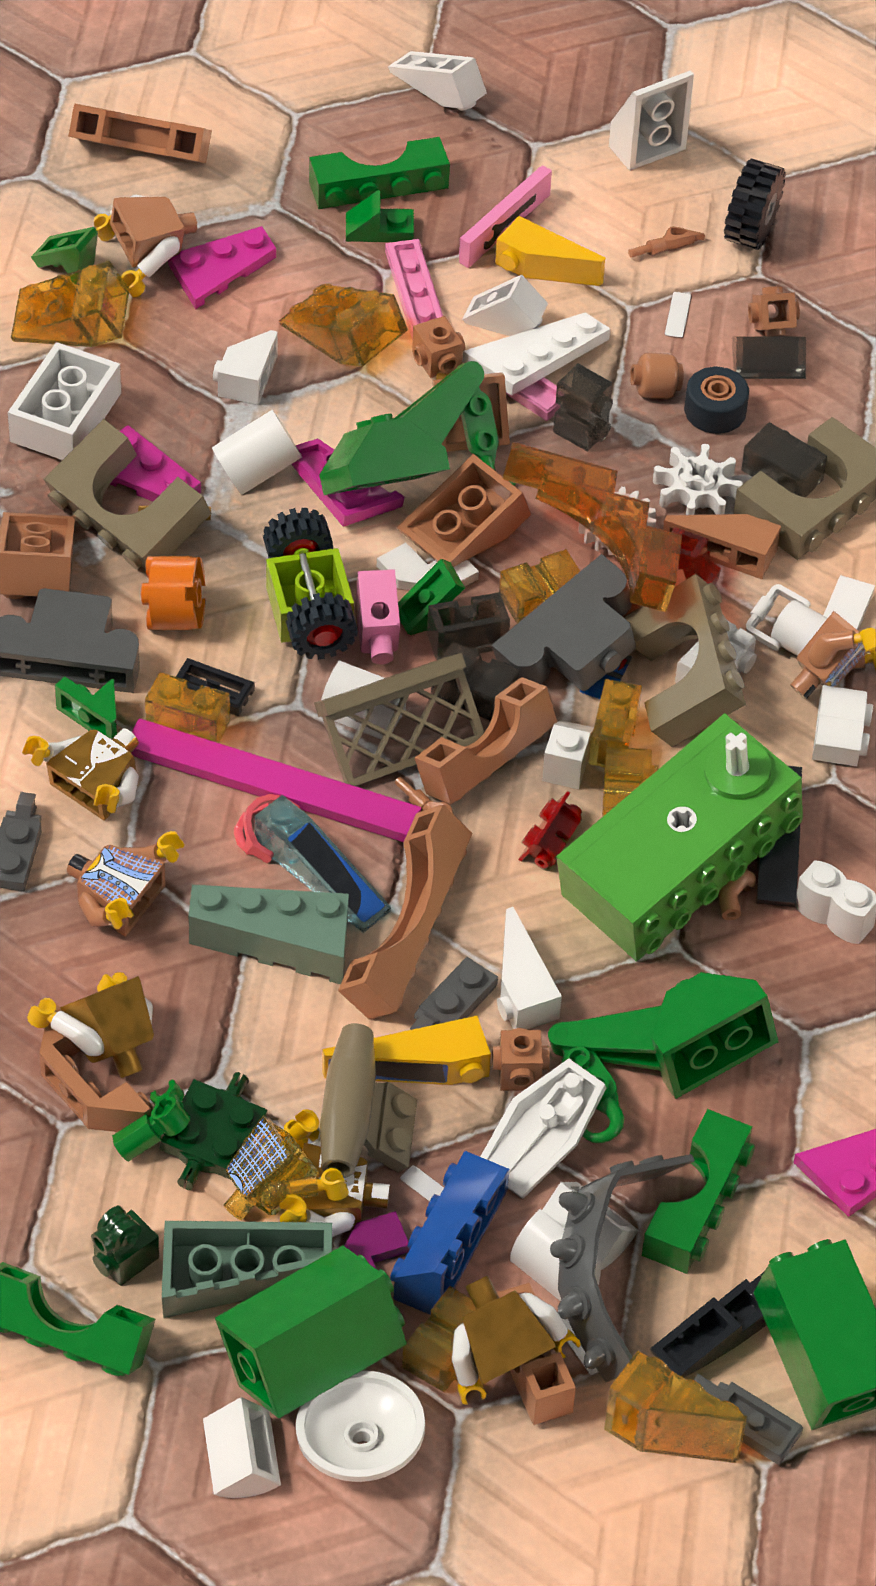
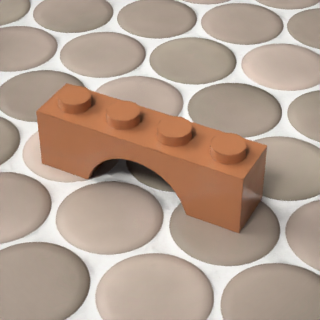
M74 103L68 137L206 164L212 130Z
M523 677L519 678L495 696V707L491 722L477 741L464 747L441 737L417 755L415 761L426 794L451 805L455 801L460 800L480 782L489 778L493 772L506 762L515 758L519 752L532 742L541 738L545 732L557 723L547 686Z

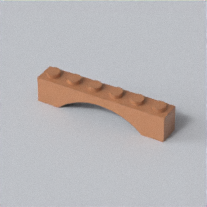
M443 804L416 813L404 840L407 883L404 903L398 921L390 935L378 948L363 957L351 960L338 989V992L369 1020L383 1015H390L401 1006L403 994L409 980L416 972V964L421 952L429 942L428 936L433 924L441 914V906L446 894L454 884V876L458 866L467 853L466 848L473 833Z

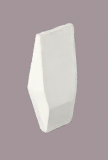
M567 1059L512 1099L480 1157L509 1168L508 1189L524 1199L578 1145L606 1090V1085L571 1059Z

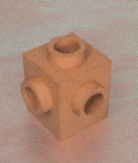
M783 286L763 287L761 295H752L753 302L748 304V318L750 323H754L755 330H765V336L786 335L785 328L797 327L800 307L798 299H795V292L783 293ZM770 304L776 310L775 315L769 318L768 305Z
M445 316L413 326V357L418 366H423L430 378L437 376L438 372L450 373L462 364V353L466 350L465 341L460 332H455Z
M525 1028L501 1030L499 1046H492V1070H499L500 1091L525 1090L542 1077V1070H549V1046H542L541 1030H527Z

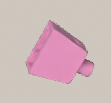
M395 569L358 571L355 608L360 649L363 653H371L373 663L387 664L394 659L393 652L398 650L400 618Z

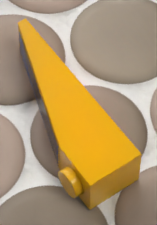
M478 1016L374 1038L375 1081L453 1085L462 1082L473 1083L481 1078L489 1077L491 1053ZM336 1046L322 1049V1073L324 1078L327 1077V1070Z

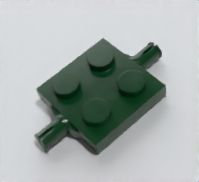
M240 1072L233 1074L226 1090L217 1089L193 1079L182 1100L184 1109L190 1115L189 1124L184 1130L174 1136L164 1134L160 1141L159 1150L178 1157L186 1165L180 1178L177 1180L178 1185L184 1188L187 1182L186 1190L194 1188V1184L201 1172L216 1173L234 1181L228 1173V1167L233 1163V1159L236 1162L239 1160L237 1155L240 1154V1150H243L242 1146L245 1147L247 1145L245 1142H249L248 1138L252 1142L254 1141L251 1134L256 1138L258 1133L255 1130L258 1128L257 1125H260L259 1122L262 1121L264 1123L266 1120L267 1109L240 1097L249 1083V1078L244 1074L240 1079Z

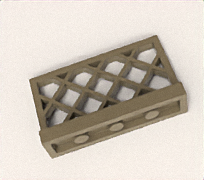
M462 653L438 659L314 703L318 717L323 718L344 783L357 786L416 765V756L411 758L409 756L412 750L419 754L424 751V749L415 745L423 726L440 734V738H448L464 747L474 743L484 734V729L463 670L466 664ZM452 679H456L460 691L455 706L437 697L443 683ZM435 686L432 694L424 690ZM415 692L429 699L421 717L403 709L409 695ZM400 698L397 706L390 703V701ZM434 703L452 711L444 729L426 721ZM463 703L466 711L460 709ZM383 705L394 711L386 730L368 721L375 706ZM366 710L363 718L355 715V713ZM400 714L418 723L409 742L392 733ZM458 714L470 721L474 732L473 736L461 739L449 733ZM348 717L360 723L352 742L339 736L335 720ZM365 727L383 735L375 754L357 745ZM389 738L406 746L400 762L394 764L381 758ZM342 744L349 747L346 754L344 752ZM354 750L372 759L366 774L353 778L349 766ZM378 762L386 766L375 770Z

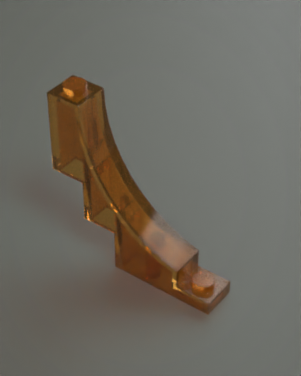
M512 442L502 479L536 488L535 499L565 513L596 535L609 548L623 568L629 584L630 603L666 612L677 580L682 535L647 526L650 503L614 493L617 470Z

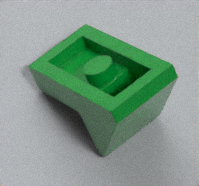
M377 190L346 212V242H399L414 239V209L380 208V190Z
M95 227L49 236L31 258L38 268L62 265L76 284L94 265L98 231Z
M440 559L398 602L400 622L407 634L415 635L458 620L450 603L465 589V586L451 562Z
M63 677L55 684L57 710L88 731L98 730L111 740L117 735L114 679L107 682L94 695L85 686L76 684L67 677Z

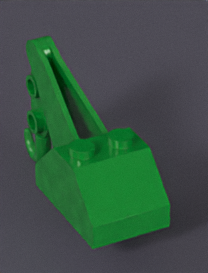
M475 361L463 363L396 417L393 418L392 413L357 422V429L344 433L319 474L323 495L415 480L449 470L450 466L446 447L442 443L460 415L469 451L496 471L495 459L499 440L491 401L479 388L484 379L483 367ZM519 463L514 464L512 476L506 479L514 486L519 481L521 475Z
M700 972L690 979L682 980L675 987L666 991L661 1006L578 1021L559 1022L554 1024L548 1031V1039L552 1051L558 1056H563L562 1063L567 1059H571L606 1085V1090L596 1109L608 1117L610 1124L606 1130L600 1133H593L585 1129L582 1136L592 1143H605L613 1140L622 1131L625 1121L623 1111L619 1106L616 1083L602 1062L660 1070L663 1082L674 1098L677 1099L779 1042L768 996L756 980Z

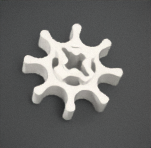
M708 444L701 445L700 455L695 458L694 456H683L677 447L671 448L669 464L674 468H664L659 465L654 467L653 483L669 486L668 488L661 489L659 505L665 508L670 503L680 502L687 506L686 515H694L695 510L700 507L702 509L711 508L716 515L725 514L726 501L721 497L729 496L735 499L737 488L743 485V482L740 480H729L726 478L734 475L735 458L730 457L722 463H715L712 459L709 460L710 446Z

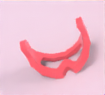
M268 794L257 797L247 807L246 811L243 812L234 827L237 845L247 855H254L263 862L269 863L274 853L258 842L252 830V816L256 813L278 809L285 812V800L289 801L298 810L300 806L282 795Z

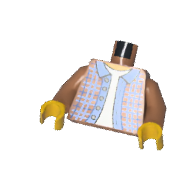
M833 611L798 654L796 659L803 670L790 686L807 699L820 684L822 686L836 687L852 669L865 668V664L873 663L876 671V629L866 628L859 632Z
M175 831L163 834L156 844L147 847L120 848L114 845H106L93 861L80 854H75L71 858L67 867V874L78 879V904L91 926H110L125 937L128 935L165 887V862L163 861L176 862L179 858L176 850L185 846Z

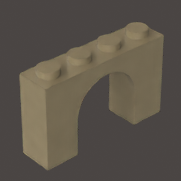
M833 417L808 435L805 459L835 480L841 488L838 492L824 498L801 497L791 493L762 471L737 488L734 514H748L780 525L781 531L778 546L797 560L807 552L815 551L822 541L833 532L838 533L841 531L848 520L856 514L861 515L864 513L870 503L876 499V447Z
M103 419L44 478L50 490L48 497L59 509L64 510L66 507L73 512L72 516L83 528L88 530L92 527L99 532L97 534L98 538L108 548L113 550L117 547L123 551V558L132 567L138 569L141 566L146 570V559L148 556H171L212 513L204 497L179 477L148 507L139 512L119 515L103 509L102 500L106 488L137 456L128 437Z
M697 574L624 617L631 624L636 650L650 661L685 641L691 639L699 640L697 658L687 675L675 685L644 702L651 732L671 747L710 726L724 713L729 715L746 705L742 689L745 687L744 681L737 671L734 661L737 659V654L727 634V631L730 630L729 623L722 614L720 607L722 596L713 583H706Z

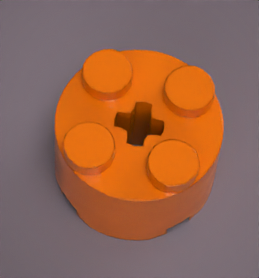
M148 556L146 559V575L149 578V583H142L141 586L142 605H149L146 615L147 629H201L206 606V598H202V586H206L202 559L193 556Z

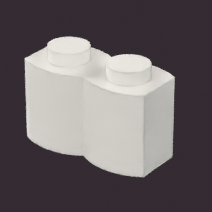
M823 685L818 707L812 760L857 766L859 755H867L870 734L863 733L864 726L870 727L873 704H867V692Z
M814 860L799 877L795 907L806 918L820 924H827L828 928L839 938L850 943L859 944L874 927L876 919V893L862 883L847 880L836 867Z

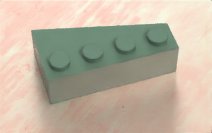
M192 884L188 916L189 944L237 957L241 953L258 958V963L273 966L274 962L296 968V973L311 976L313 972L328 976L329 982L341 984L344 978L349 894Z
M165 1221L162 1274L163 1318L251 1298L332 1252V1223Z

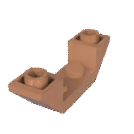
M55 1002V1012L61 1011L60 1006ZM51 1023L48 1027L44 1028L39 1052L41 1076L88 1129L118 1132L145 1114L149 1117L151 1116L153 1108L148 1098L142 1092L136 1093L127 1082L102 1097L94 1083L91 1081L86 1083L79 1075L78 1068L71 1056L80 1051V1048L70 1039L53 1030Z

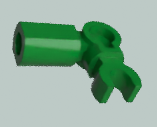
M172 1079L168 1082L169 1088L164 1094L159 1095L156 1090L151 1092L150 1100L154 1103L155 1107L150 1117L145 1114L112 1135L115 1148L126 1161L129 1162L162 1140L161 1135L164 1133L167 1136H174L184 1130L189 1124L190 1115L186 1112L182 1103L184 1091L175 1080Z

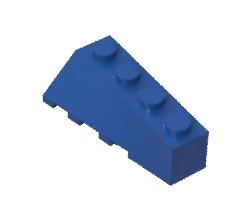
M464 1151L458 1164L451 1163L443 1179V1186H445L440 1196L437 1194L432 1196L425 1213L427 1220L423 1227H415L409 1239L408 1249L410 1250L406 1258H398L392 1269L390 1280L394 1282V1300L436 1318L440 1317L508 1191L509 1168Z

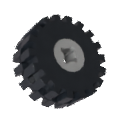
M753 158L746 162V166L741 171V176L737 179V186L733 190L732 200L728 206L727 211L729 212L725 219L724 239L755 250L761 249L766 242V237L771 232V226L774 225L775 216L780 207V199L784 192L782 189L785 186L784 178L786 172L784 168Z

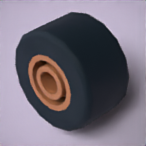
M718 366L703 368L694 373L688 380L684 411L687 420L694 427L714 434L727 433L738 428L744 422L747 413L750 392L747 381L739 373L729 368Z

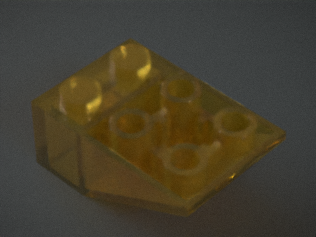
M110 261L90 265L84 269L65 275H58L55 278L36 284H29L19 289L11 339L14 342L55 344L58 342L64 345L93 347L120 339L123 334L130 288Z
M322 284L316 287L312 295L303 302L293 305L289 310L290 312L279 320L281 326L337 363L363 367L408 331L394 294L381 293L376 290H360L354 287L333 286L331 284Z
M637 1351L610 1386L604 1430L640 1452L736 1463L740 1457L747 1416L742 1414L733 1403L721 1401L707 1393L698 1382L692 1379H684L669 1370L668 1366L660 1359L648 1357Z

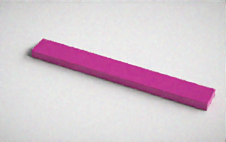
M141 718L138 719L132 730V733L139 741V745L131 752L134 757L261 797L268 794L282 795L299 805L300 810L404 842L416 813L421 812V807Z

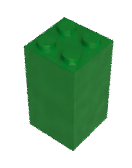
M826 1239L811 1245L807 1249L808 1252L795 1256L792 1252H786L775 1256L769 1261L764 1274H762L753 1292L811 1431L876 1409V1308L846 1239L832 1243L830 1239Z
M342 1245L215 1317L239 1387L279 1419L405 1346L407 1342L402 1327L405 1326V1321L400 1310L393 1303L390 1293L394 1291V1288L386 1272L382 1269H375L364 1256H357Z

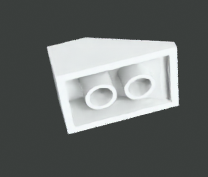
M691 70L634 91L611 121L609 147L629 171L686 149L694 73Z

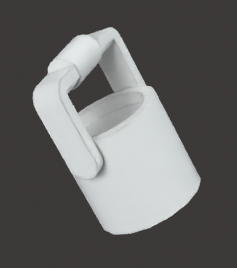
M776 584L769 590L766 596L760 598L750 612L751 617L746 623V630L757 641L771 649L778 651L782 647L798 656L827 620V617L809 608L811 603L804 597L782 585ZM780 595L791 602L786 605L778 616L770 637L755 628L759 622L763 621L773 607L774 601Z

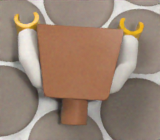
M136 194L130 197L114 198L113 207L110 211L111 215L98 214L94 218V226L98 231L100 240L108 241L116 235L131 266H138L139 268L137 271L128 270L121 276V283L125 289L128 288V292L132 297H138L144 292L145 284L142 279L146 276L150 278L165 262L181 252L184 234L196 233L197 231L195 214L193 212L177 214L170 199L167 197H145Z

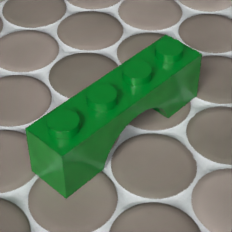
M440 137L408 141L404 153L398 159L383 165L360 164L348 158L343 152L309 157V183L318 209L360 203L377 190H380V199L449 189L450 162Z
M707 1109L692 1138L690 1154H692L695 1160L691 1164L702 1175L705 1187L697 1195L685 1201L660 1202L644 1234L641 1256L685 1274H688L694 1260L701 1262L709 1244V1239L705 1237L710 1228L714 1230L718 1228L723 1217L725 1207L721 1206L725 1196L728 1198L733 1197L740 1180L737 1172L740 1166L747 1167L753 1156L755 1144L750 1143L753 1126Z
M4 1262L0 1263V1332L9 1333L12 1331L25 1336L24 1340L34 1346L48 1347L50 1345L63 1350V1355L71 1360L79 1362L90 1360L102 1365L101 1369L115 1376L130 1375L142 1366L155 1324V1318L116 1305L106 1311L97 1322L90 1324L69 1322L56 1314L47 1303L42 1290L41 1276Z

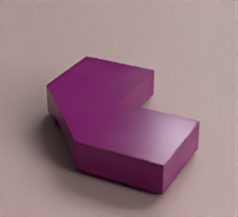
M396 1211L356 1223L344 1245L357 1256H364L375 1269V1262L408 1253L410 1250L408 1249L409 1241Z

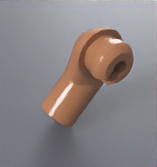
M746 869L736 881L730 880L720 889L718 897L723 919L735 920L741 916L738 895L741 891L748 892L750 887L755 886L756 877L752 871Z

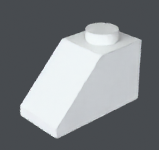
M520 275L474 296L462 320L468 325L512 336L539 327L543 321L542 315L548 303L527 279Z
M270 330L227 347L223 360H217L213 372V381L218 382V397L259 405L278 356L277 331Z
M563 720L555 723L544 754L542 781L579 789L597 728Z

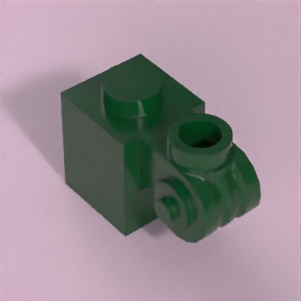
M119 1205L112 1207L100 1219L97 1231L91 1234L94 1245L93 1262L96 1268L105 1277L110 1275L120 1286L159 1259V1236L132 1209L126 1213Z

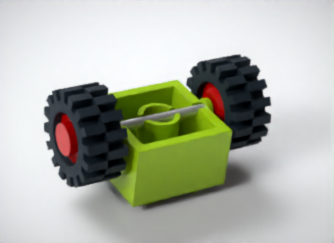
M303 507L300 513H297L295 508L289 509V515L285 516L283 512L277 514L279 520L272 518L268 522L269 527L265 526L263 530V540L268 554V559H266V589L281 643L291 641L294 650H297V654L300 656L305 654L308 659H313L315 654L318 660L325 659V654L330 653L331 657L337 656L336 650L339 649L344 652L348 649L347 644L353 645L355 642L354 637L358 635L354 618V601L339 548L333 549L332 537L323 514L319 515V512L314 509L309 513L308 508Z

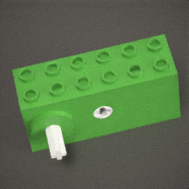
M724 713L556 856L561 894L637 962L646 953L652 954L661 946L664 938L674 929L679 930L684 927L690 920L692 913L700 906L710 904L717 897L720 889L730 880L736 881L739 879L753 860L758 856L763 857L768 854L773 848L775 841L784 833H791L800 825L803 818L802 777Z

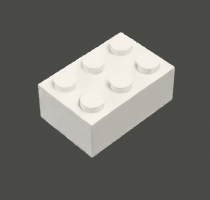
M56 342L8 411L10 442L63 460L106 417L120 396V364Z

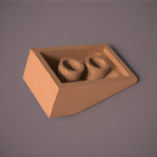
M472 454L401 522L397 529L436 562L444 559L451 562L452 566L455 567L507 539L531 516V512L523 492L476 455Z
M3 512L0 527V594L10 599H21L25 596H38L39 590L43 588L70 592L75 519L73 516Z

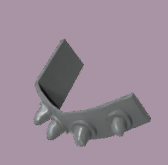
M692 1154L663 1159L662 1155L644 1159L638 1165H634L633 1161L623 1162L610 1167V1174L581 1187L577 1192H563L559 1196V1204L568 1211L562 1239L556 1240L550 1245L551 1255L559 1258L558 1291L561 1301L557 1312L562 1319H568L573 1332L580 1340L581 1347L586 1353L584 1355L585 1368H596L605 1382H610L640 1370L612 1323L595 1277L599 1237L614 1187L656 1179L695 1161Z

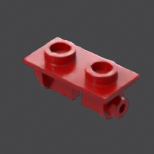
M567 791L558 801L551 798L539 814V817L543 819L539 827L534 825L521 843L526 848L518 860L522 861L529 854L535 858V864L540 868L546 869L548 866L555 864L557 861L556 856L562 852L566 845L555 834L568 841L582 821V810L580 807L574 804L569 805L565 802L571 792Z

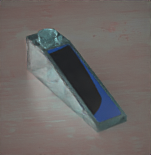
M281 795L255 815V836L262 846L274 853L272 859L313 892L349 894L348 921L362 933L391 911V906L318 825L285 796Z

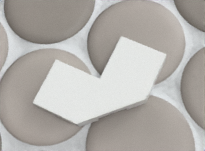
M405 542L378 557L376 567L379 570L395 569L397 588L410 590L437 562L433 561L427 564ZM468 560L453 567L465 587L478 580L479 571Z

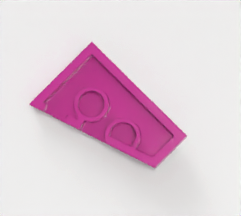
M318 438L296 445L302 458L291 465L343 527L403 507L405 496L396 490L390 493L381 486L324 496L319 474L335 449Z
M876 1129L795 1154L793 1163L848 1217L876 1198Z

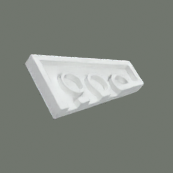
M585 312L463 351L462 362H478L483 367L484 374L502 372L505 375L506 392L512 396L608 341L610 328Z

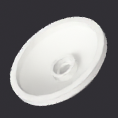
M360 1371L300 1406L296 1418V1435L303 1455L320 1472L344 1481H372L397 1472L413 1459L424 1439L425 1416L417 1395L405 1383L384 1373ZM361 1441L367 1442V1443H364V1444H358V1442H361Z

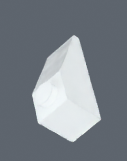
M410 51L388 66L390 73L443 107L457 108L460 111L467 110L475 106L476 101L487 94L476 60L473 57Z
M514 907L506 909L501 996L497 998V1006L504 1021L509 1020L513 1029L525 1028L528 1030L558 1020L560 1018L562 996Z

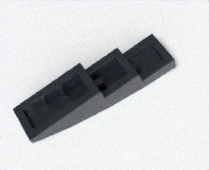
M788 766L802 777V767ZM800 825L793 832L784 833L776 840L768 854L763 857L758 856L756 904L795 907Z
M762 1274L752 1282L745 1279L719 1301L713 1297L650 1348L651 1353L679 1381L742 1344L767 1326L753 1294Z

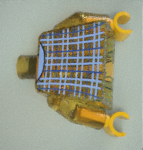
M262 1116L249 1136L244 1139L242 1146L227 1166L226 1173L237 1189L224 1203V1207L235 1218L242 1221L254 1206L270 1216L276 1215L281 1210L279 1204L291 1194L300 1196L303 1199L318 1196L319 1191L325 1190L328 1199L338 1201L346 1198L349 1191L342 1172L336 1168L325 1170L322 1173L321 1179H316L319 1172L302 1150L303 1144H308L309 1138L297 1140L290 1133V1128L299 1121L295 1119L289 1120L284 1125V1129Z

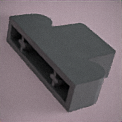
M599 555L492 644L498 666L515 681L523 677L539 684H543L549 678L550 668L554 667L580 690H588L604 675L614 671L621 661L636 649L631 624L622 617L628 613L633 603L626 575L604 555Z
M43 588L38 592L30 623H26V620L17 615H4L0 617V676L58 683L63 677H67L76 684L101 689L107 682L114 679L115 691L134 693L140 670L139 639L130 630H112V599L110 597Z

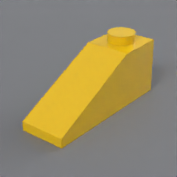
M518 216L497 238L495 264L519 276L523 275L529 279L600 286L604 282L605 257L523 217Z

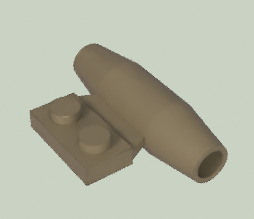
M348 1024L341 1030L327 1070L320 1119L322 1170L336 1168L342 1172L343 1178L354 1174L363 1146L367 1148L370 1157L397 1173L408 1168L410 1161L417 1099L390 1082H375L374 1034L368 1026L363 1024Z

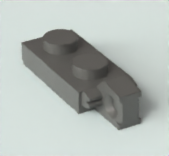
M20 792L16 811L7 810L5 817H3L0 826V888L25 891L42 833L41 815H35L37 805H35L36 794Z
M466 957L419 1006V1009L414 1014L416 1021L410 1027V1030L467 1018L496 988L498 976L469 957Z
M698 1374L688 1387L686 1398L701 1408L700 1414L708 1418V1421L778 1465L781 1464L802 1435L803 1427L801 1424L734 1382H731L729 1385L720 1382L717 1386Z

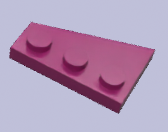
M260 226L182 250L178 255L168 260V265L196 310L204 305L205 298L214 292L221 294L228 289V283L239 276H249L275 259L276 247L264 228Z
M127 425L120 430L121 433L128 437L137 456L112 480L110 485L116 487L118 483L136 490L137 496L153 502L179 477L198 493H201L200 481L133 428Z

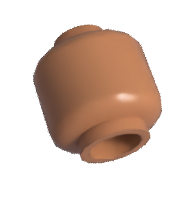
M647 352L640 356L637 364H632L630 383L631 385H636L638 394L643 398L670 399L676 391L681 390L683 385V365L678 363L676 357L672 354Z

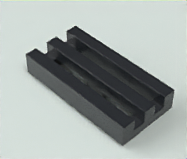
M190 658L186 659L171 683V692L238 717L242 712V706H246L248 703V696H252L255 691V682ZM188 673H191V674H193V675L202 677V678L206 679V681H205V680H202V679H200V678L191 676V675H189ZM220 684L223 685V686L232 688V689H234V690L240 691V693L235 692V691H232V690L227 689V688H224V687L220 686Z

